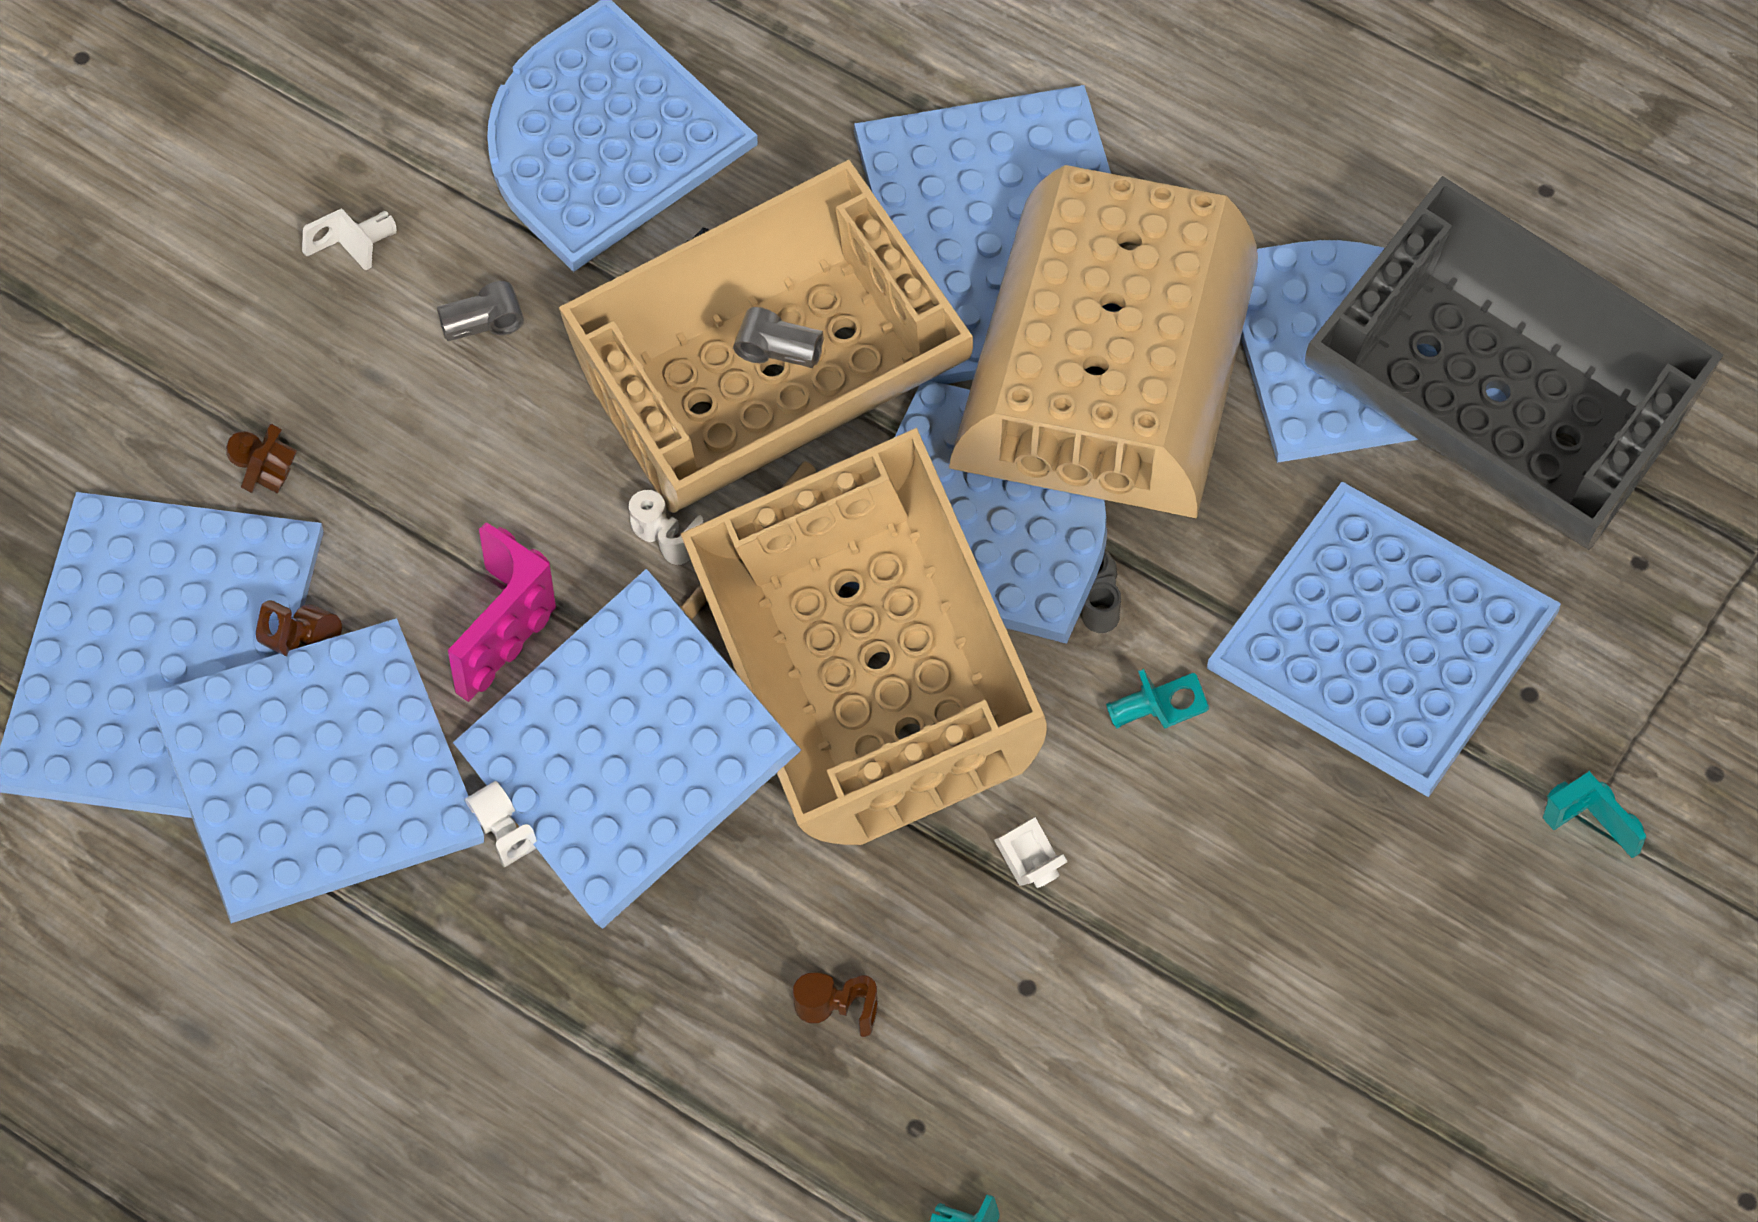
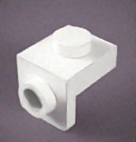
M1036 817L1027 820L994 840L1019 886L1034 882L1036 888H1039L1059 877L1060 874L1057 868L1067 863L1064 854L1056 855Z

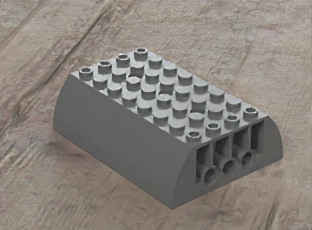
M1442 176L1310 341L1305 355V365L1573 541L1590 550L1677 432L1724 354ZM1429 344L1436 349L1437 355L1433 357L1424 356L1418 351L1417 345ZM1491 388L1499 389L1505 394L1507 400L1502 402L1494 401L1487 395L1486 390ZM1565 433L1572 436L1576 441V446H1563L1558 442L1556 435Z

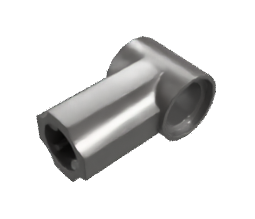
M496 281L487 284L480 290L478 296L437 307L442 330L447 342L489 330L494 335H508L517 331L524 323L513 286L506 281Z
M752 307L746 312L733 349L739 357L752 363H765L769 358L813 368L819 362L824 335L821 330L783 322L777 314L768 309Z

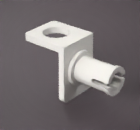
M341 208L304 226L302 252L309 256L340 242L364 270H368L372 267L373 243L396 234V224L392 216H388L387 211H382L378 215L357 224ZM329 227V231L322 239L313 241L315 234L320 229Z

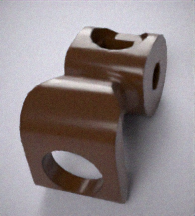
M268 600L261 605L256 628V639L263 646L286 657L288 652L298 648L300 643L310 645L341 635L342 623L340 618L316 605H303L296 611L293 617H291L292 612L290 608L275 601ZM273 612L277 614L279 620L278 630L274 635L269 629V618Z
M807 973L796 980L793 986L794 1006L797 1016L807 1023H820L830 1017L834 1009L839 1010L840 1015L847 1016L848 1009L853 1001L858 997L865 998L862 1015L859 1018V1032L861 1037L871 1035L878 1011L877 986L871 977L862 975L849 979L844 983L842 990H837V987L834 986L833 978L827 974Z

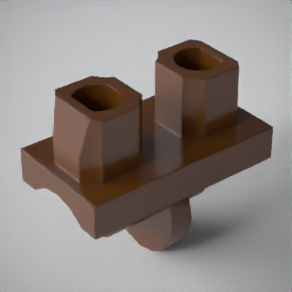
M270 424L263 443L255 434L247 431L235 433L229 438L226 446L228 459L235 466L247 468L241 488L252 493L257 484H260L278 494L290 473L291 468L289 467L297 453V450L278 441L282 431L281 428Z

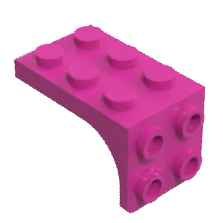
M484 523L479 529L485 568L493 576L507 584V587L448 649L455 693L468 702L478 692L485 691L492 684L496 672L506 661L512 662L519 655L523 643L533 632L538 633L546 626L550 614L556 609L551 568L548 559L538 550H528L519 544L515 537L505 528H495L489 523Z

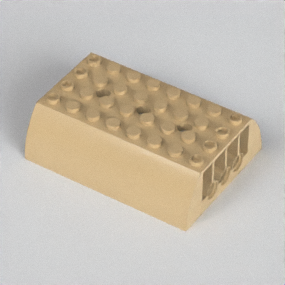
M850 160L801 183L559 307L572 347L593 393L656 492L663 497L666 508L672 513L680 511L963 363L970 358L973 350L972 334ZM752 307L765 308L777 314L783 322L823 331L824 341L818 364L814 365L813 368L772 358H769L765 363L759 364L739 357L735 353L733 345L747 310ZM844 327L852 328L856 331L848 339H839L834 336L837 330ZM772 364L781 365L784 368L781 374L773 377L762 373L767 366ZM698 402H708L712 405L711 409L703 414H696L690 410Z
M1068 165L1062 166L1045 177L1033 189L1022 210L951 454L949 469L1197 518L1258 265L1257 246L1252 230L1236 205L1225 195ZM1112 303L1119 305L1122 309L1117 312H1110L1102 306ZM1096 366L1104 369L1106 372L1102 375H1091L1085 369Z
M917 428L680 533L736 673L801 749L777 774L798 826L809 836L833 844L863 845L1022 774L1039 753L1047 733L1044 713ZM856 582L860 584L859 590L854 596L850 598L838 596L839 589L845 583ZM885 652L890 655L889 661L884 667L880 669L868 667L869 659L874 654ZM917 724L920 726L919 732L901 740L898 738L900 730L905 725Z

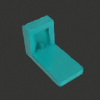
M1590 771L1570 784L1566 781L1558 784L1547 795L1548 802L1543 819L1553 831L1588 809L1631 858L1640 854L1646 839L1641 822L1635 815L1627 813L1616 801L1611 788L1606 783L1599 782Z

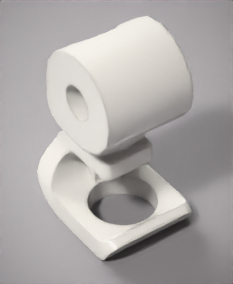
M643 490L633 495L629 501L630 522L633 532L647 542H654L658 539L659 548L669 563L682 565L688 562L690 557L682 537L674 538L679 531V522L673 517L667 518L663 497L653 490ZM698 515L685 531L702 524L703 517Z
M497 781L465 798L467 806L477 817L483 833L487 834L491 831L494 833L497 840L496 850L503 867L510 865L536 849L533 845L537 841L533 829L527 824L519 828L516 827L511 817L515 809Z

